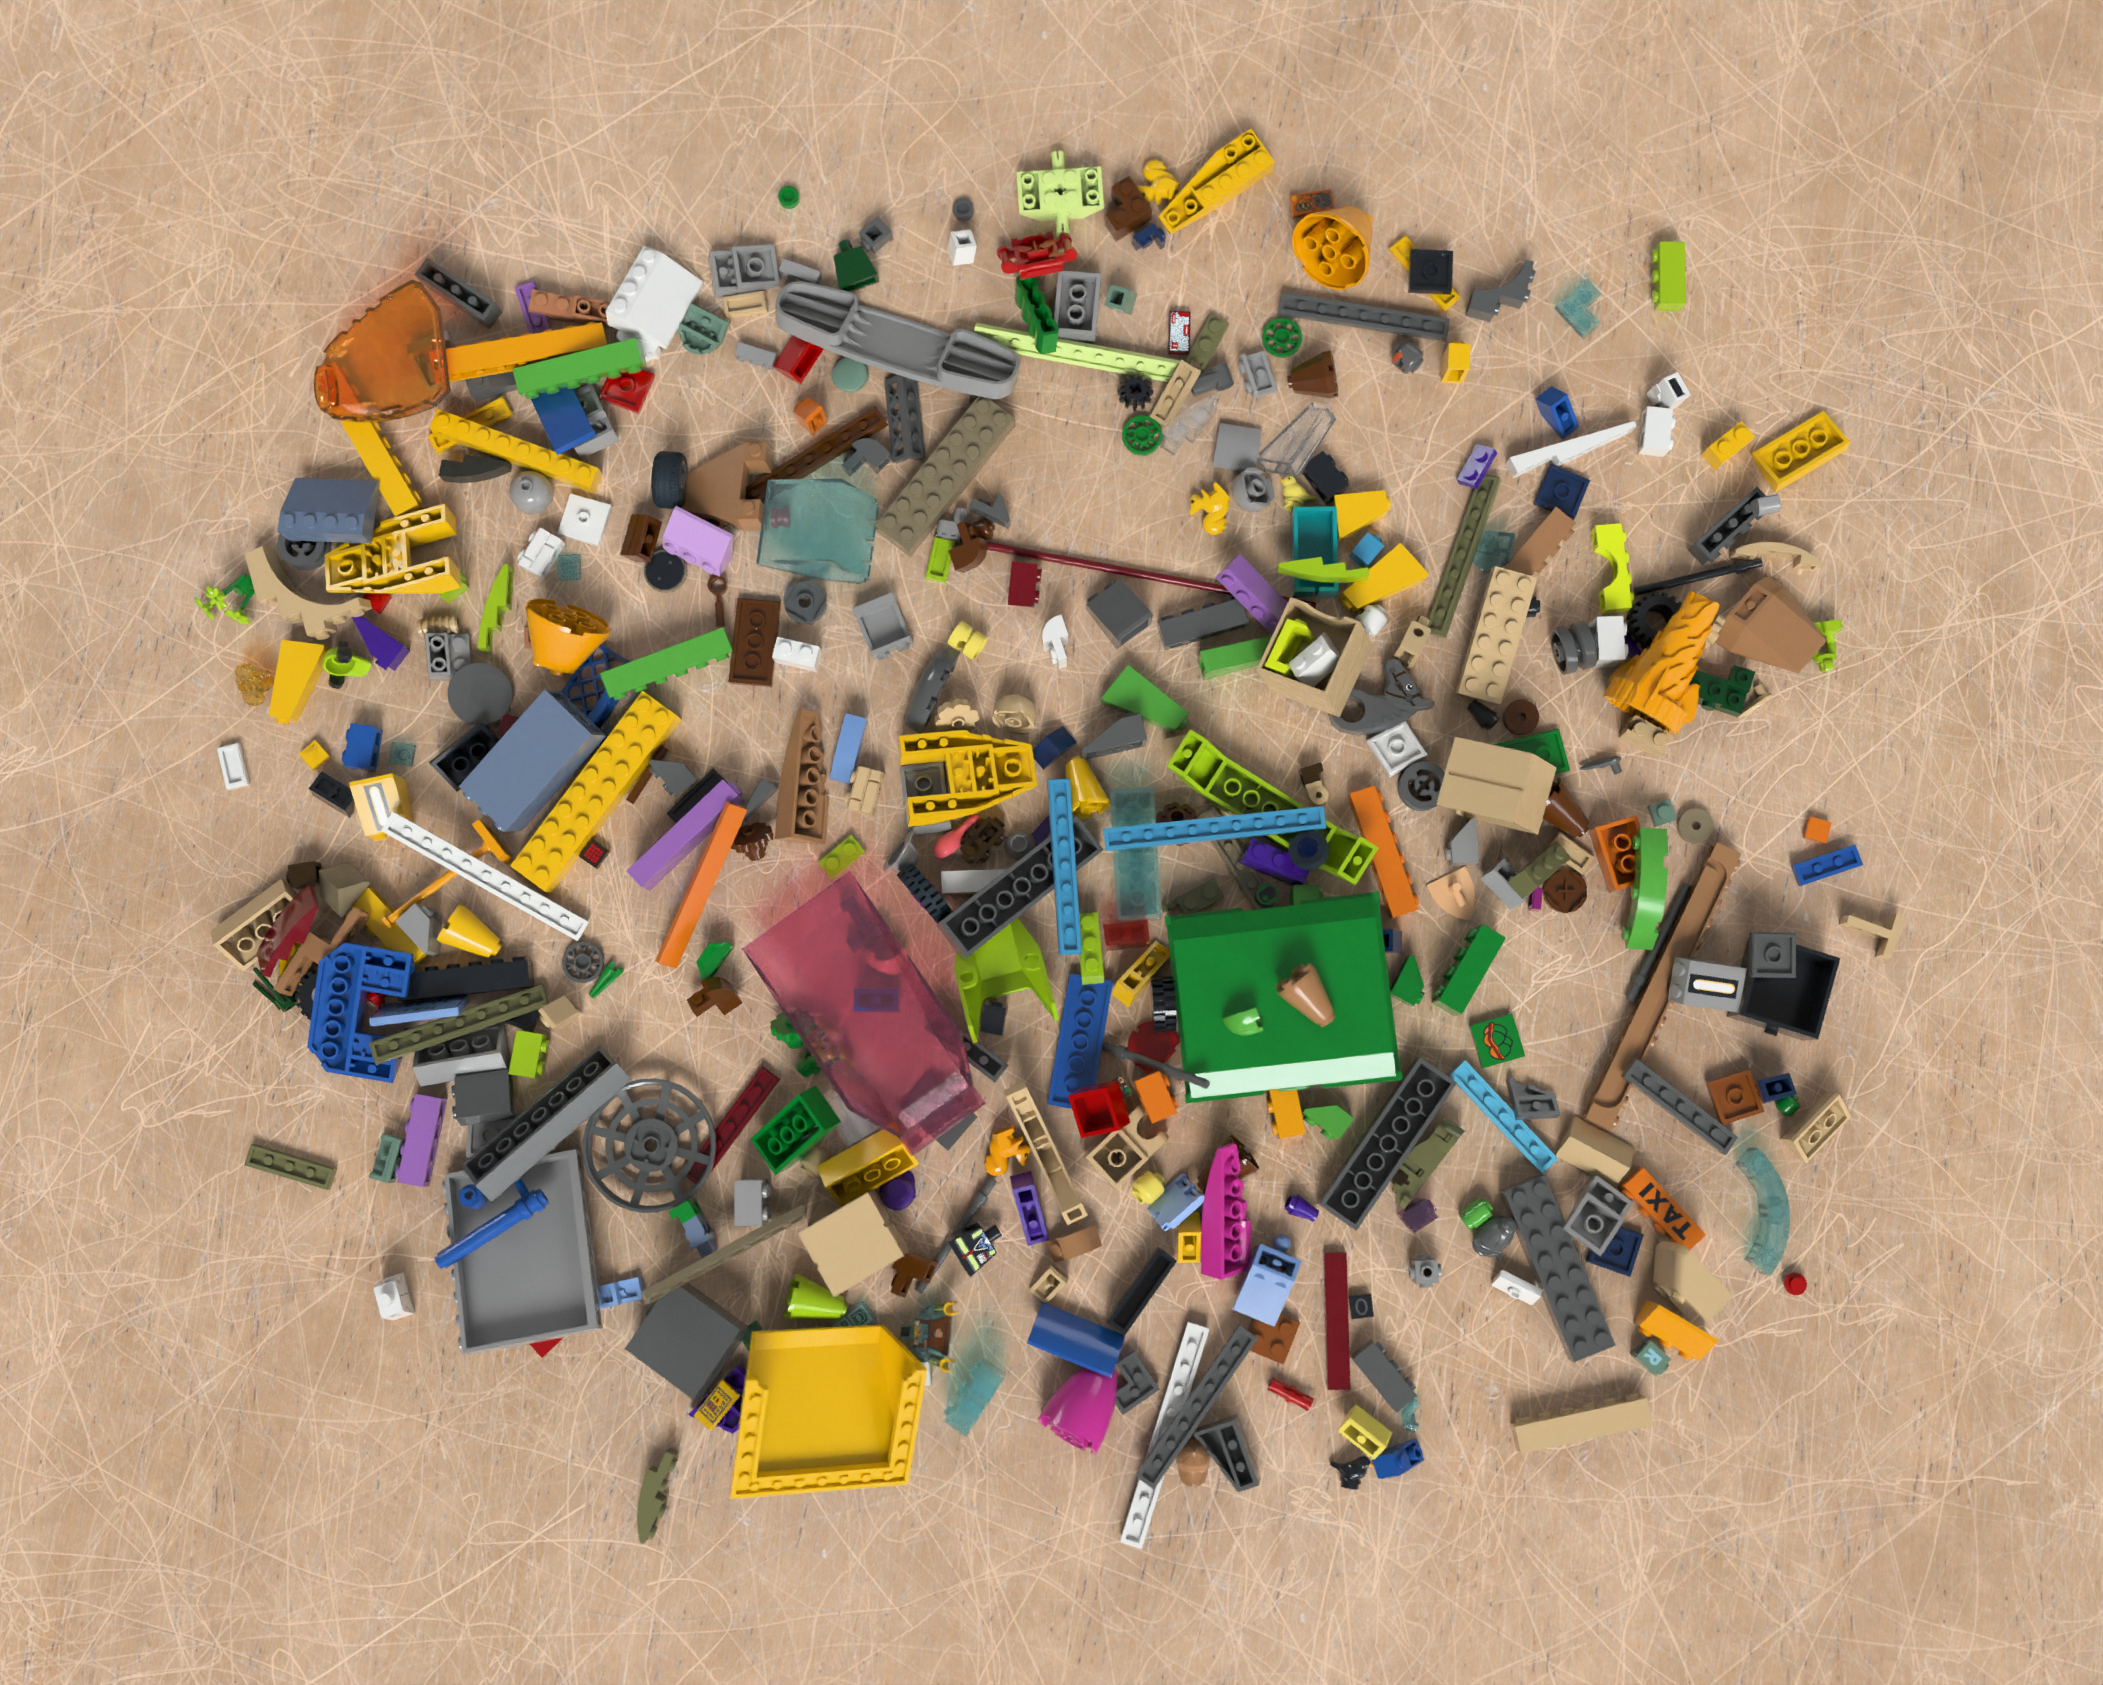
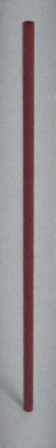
M987 541V550L1232 595L1220 584ZM1282 596L1287 602L1289 601L1290 597ZM1301 600L1308 603L1314 609L1316 608V602Z

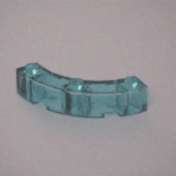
M1749 1147L1735 1165L1745 1174L1756 1191L1760 1229L1750 1252L1744 1260L1760 1274L1771 1276L1783 1256L1789 1237V1202L1782 1180L1772 1163L1758 1148Z

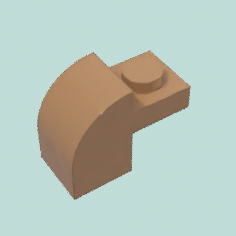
M1095 1224L1047 1241L1054 1263L1077 1257L1102 1246Z

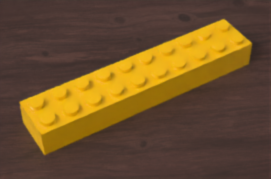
M642 691L510 866L543 891L551 894L578 859L588 842L597 834L648 766V762L653 759L661 745H664L682 720Z

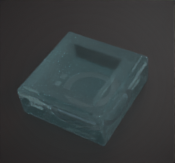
M392 742L389 763L413 767L416 745Z

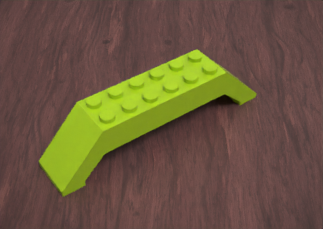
M1191 729L1166 766L1200 797L1230 816L1306 808L1225 757L1209 740ZM1325 819L1326 829L1313 831H1317L1325 837L1329 845V855L1325 863L1316 869L1355 886L1379 847L1361 836L1338 828ZM1300 832L1263 835V837L1289 852L1291 840ZM1313 843L1305 844L1301 848V855L1304 857L1313 856L1317 851V846Z

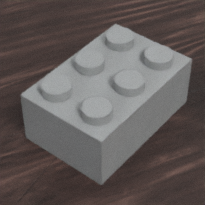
M1064 270L1058 272L1054 321L1059 328L1058 338L1095 344L1101 274Z

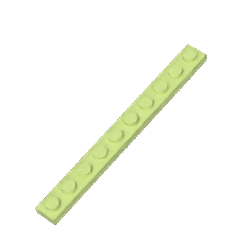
M976 323L974 330L975 334L1010 348L1019 355L1133 376L1137 373L1138 377L1145 375L1146 378L1165 382L1170 381L1180 363V360L1058 338L1056 352L1041 355L1036 350L1034 339L1030 336L1029 332Z

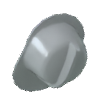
M913 828L887 858L883 870L886 871L891 868L899 873L911 862L915 866L917 865L919 852L911 843L914 833Z

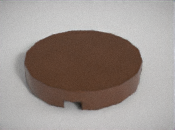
M1556 871L1544 882L1542 891L1544 900L1556 912H1574L1582 907L1587 899L1586 882L1575 871Z

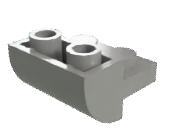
M424 634L429 679L448 681L452 679L459 669L471 664L468 634Z

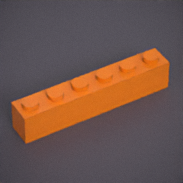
M1374 785L1350 793L1347 798L1361 837L1379 847L1370 864L1389 918L1393 919L1417 911L1419 900L1416 893H1412L1410 888L1412 880L1408 872L1405 873L1402 864H1405L1402 852H1398L1395 844L1398 843L1397 837L1388 825L1390 817L1387 810L1384 811L1381 805L1383 797L1380 790H1376Z

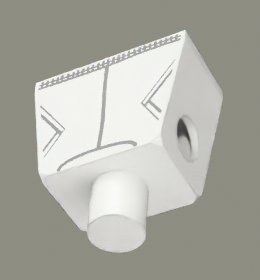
M404 1272L384 1278L374 1286L375 1297L383 1319L396 1320L415 1314Z

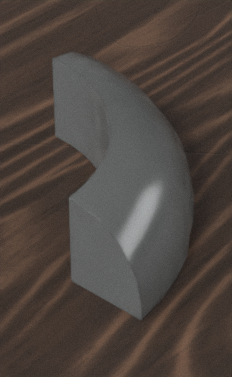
M946 648L935 652L915 687L904 719L906 724L919 734H922L929 724L938 701L937 697L956 667L960 652L957 650Z

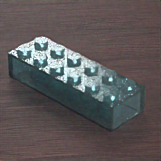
M1154 787L1110 789L1111 828L1156 823ZM1157 846L1113 851L1117 923L1161 920Z

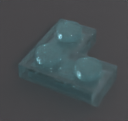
M1587 279L1557 304L1554 309L1584 339L1600 325V322L1587 308L1600 298L1602 294Z

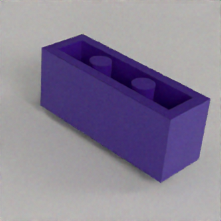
M1251 838L1246 843L1239 860L1240 864L1291 886L1304 885L1310 870L1297 867L1292 862L1289 853L1254 838Z

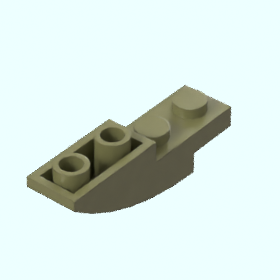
M671 1448L665 1452L658 1468L652 1465L647 1470L643 1480L637 1509L638 1536L642 1544H645L648 1539H653L658 1529L655 1526L658 1517L662 1519L667 1509V1505L664 1504L667 1497L659 1493H664L669 1482L666 1480L669 1471H674L678 1459L675 1458L678 1451Z

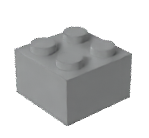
M768 1178L739 1179L734 1181L735 1226H762L768 1223V1219H771L772 1209L771 1206H768V1197H771V1183H768Z

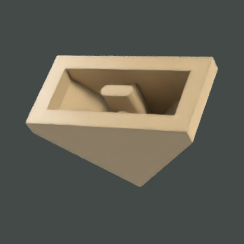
M1051 1263L1029 1291L1042 1302L1048 1303L1068 1282V1277Z

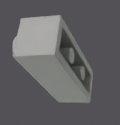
M784 258L779 268L781 277L785 279L790 278L794 282L802 281L819 285L822 277L820 271Z
M738 342L734 353L738 361H746L753 366L759 365L765 370H774L773 365L778 359L776 353Z

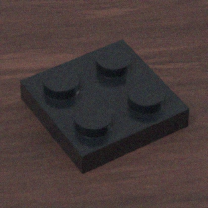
M1410 249L1408 293L1451 295L1453 251Z

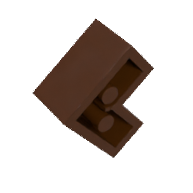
M1130 176L1111 187V198L1117 205V208L1105 214V226L1117 242L1149 222L1152 218V208Z

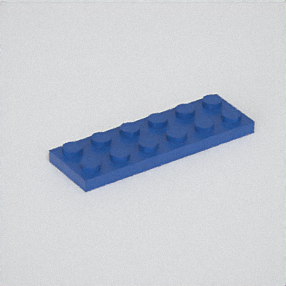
M1070 974L1047 1105L1072 1109L1068 1095L1079 1088L1096 1085L1113 981L1104 979V983L1082 985L1081 975Z

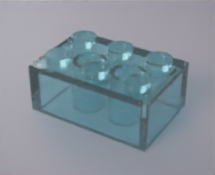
M983 1358L981 1363L979 1361L975 1362L968 1374L971 1378L969 1381L964 1379L956 1393L958 1398L956 1401L951 1399L943 1412L946 1415L944 1422L966 1437L1006 1375L1004 1371Z

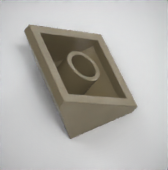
M350 863L319 870L320 897L343 918L369 886L370 882Z

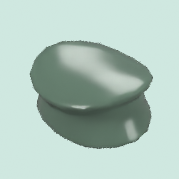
M844 357L833 367L831 378L837 388L853 393L865 386L869 379V370L866 364Z

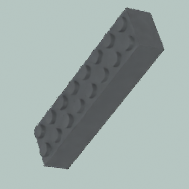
M1076 815L1073 818L1076 871H1078L1102 852L1103 848ZM1051 836L936 925L963 960L1054 889Z
M601 1045L598 1046L464 1162L461 1167L474 1185L492 1202L495 1198L501 1196L511 1184L518 1181L527 1170L535 1166L543 1156L552 1151L566 1136L572 1134L582 1122L589 1119L598 1108L605 1105L614 1094L622 1090L631 1079Z
M1416 1057L1402 1077L1403 1080L1399 1081L1317 1202L1319 1206L1356 1231L1457 1084L1456 1081L1421 1057Z
M1539 1174L1499 1190L1509 1217L1516 1221V1234L1536 1283L1543 1290V1300L1567 1358L1576 1362L1616 1346L1572 1238L1563 1229L1565 1221L1546 1176Z

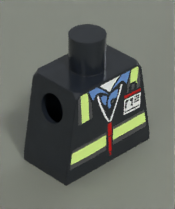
M974 1223L945 1236L963 1268L971 1277L996 1255L997 1252L992 1242L1000 1238L1002 1234L996 1225L984 1231L979 1223Z

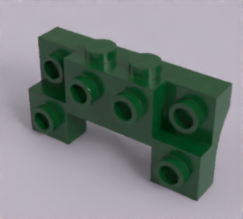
M1734 665L1730 669L1727 680L1696 671L1689 684L1694 683L1700 686L1698 705H1701V708L1708 711L1717 710L1738 717L1742 712L1747 693L1750 692L1755 671Z

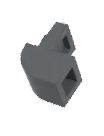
M863 438L852 443L855 453H850L845 457L842 467L851 476L866 463L878 474L892 461L891 453L878 441Z

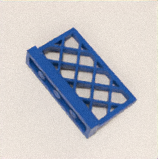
M600 645L598 648L603 651L604 659L594 661L592 654L571 675L561 691L571 702L582 699L583 709L581 711L597 727L603 720L606 722L620 699L615 701L614 697L608 698L605 688L599 690L597 680L601 678L599 675L596 676L595 666L605 663L607 671L610 670L609 662L619 660L622 662L621 665L631 662L603 645ZM591 667L592 677L582 680V671ZM593 681L595 691L585 694L583 684ZM579 685L581 695L570 698L569 691L571 688ZM596 695L597 703L595 706L587 708L586 698Z

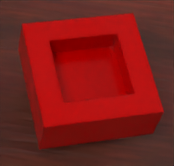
M366 593L362 599L370 600L372 610L381 615L392 596L387 593Z

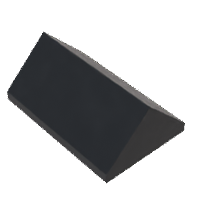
M479 722L429 761V763L458 792L461 789L459 787L460 784L498 743L499 738L488 725Z

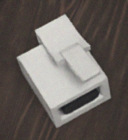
M1678 372L1663 378L1646 393L1653 406L1659 404L1661 408L1668 409L1677 408L1691 395Z

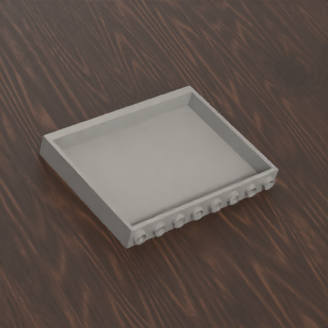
M577 1149L547 1154L522 1175L521 1178L529 1192L540 1188L546 1195L549 1204L545 1206L544 1210L536 1211L533 1213V1217L528 1220H522L453 1264L454 1269L451 1270V1278L456 1286L453 1298L455 1305L458 1306L456 1325L460 1328L461 1337L458 1338V1346L462 1354L474 1355L603 1330L582 1154ZM459 1171L444 1174L445 1181L442 1182V1189L447 1198L444 1209L446 1216L449 1217L447 1235L451 1238V1244L514 1205L515 1201L521 1198L515 1184H511L501 1196L495 1198L492 1202L487 1199L485 1206L481 1209L473 1210L462 1205L459 1200L461 1189L469 1184L474 1185L466 1172Z

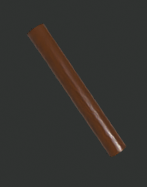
M661 745L652 760H663L669 750ZM650 764L626 799L632 804L635 803L653 775L648 769L651 767Z

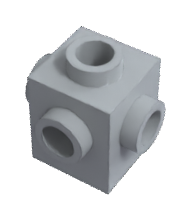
M1417 1255V1259H1411V1265L1408 1266L1409 1278L1412 1279L1413 1283L1419 1284L1420 1288L1433 1287V1283H1439V1277H1442L1441 1264H1438L1436 1259L1431 1258V1255ZM1425 1268H1429V1276H1424L1423 1271Z

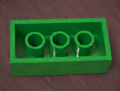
M1484 924L1473 929L1470 928L1464 938L1467 942L1456 951L1453 957L1456 961L1445 970L1442 976L1445 980L1434 989L1431 995L1434 999L1431 1003L1453 1016L1462 1015L1506 937Z
M815 1085L799 1093L751 1138V1141L773 1173L777 1175L798 1162L838 1126L841 1121Z

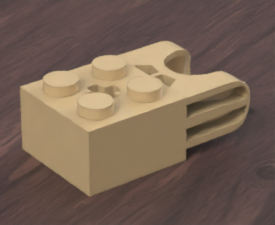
M1141 1105L1135 1106L1128 1113L1131 1121L1130 1124L1119 1131L1107 1133L1083 1156L1114 1190H1117L1169 1138L1165 1131L1157 1132L1148 1139H1143L1139 1136L1137 1124L1145 1114V1110ZM1118 1152L1120 1154L1118 1156L1119 1162L1113 1161L1112 1163V1153L1117 1154Z

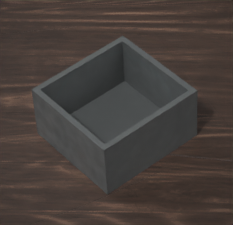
M686 1283L660 1297L655 1305L652 1304L645 1314L647 1317L627 1344L625 1350L691 1399H697L706 1395L751 1328L690 1283Z

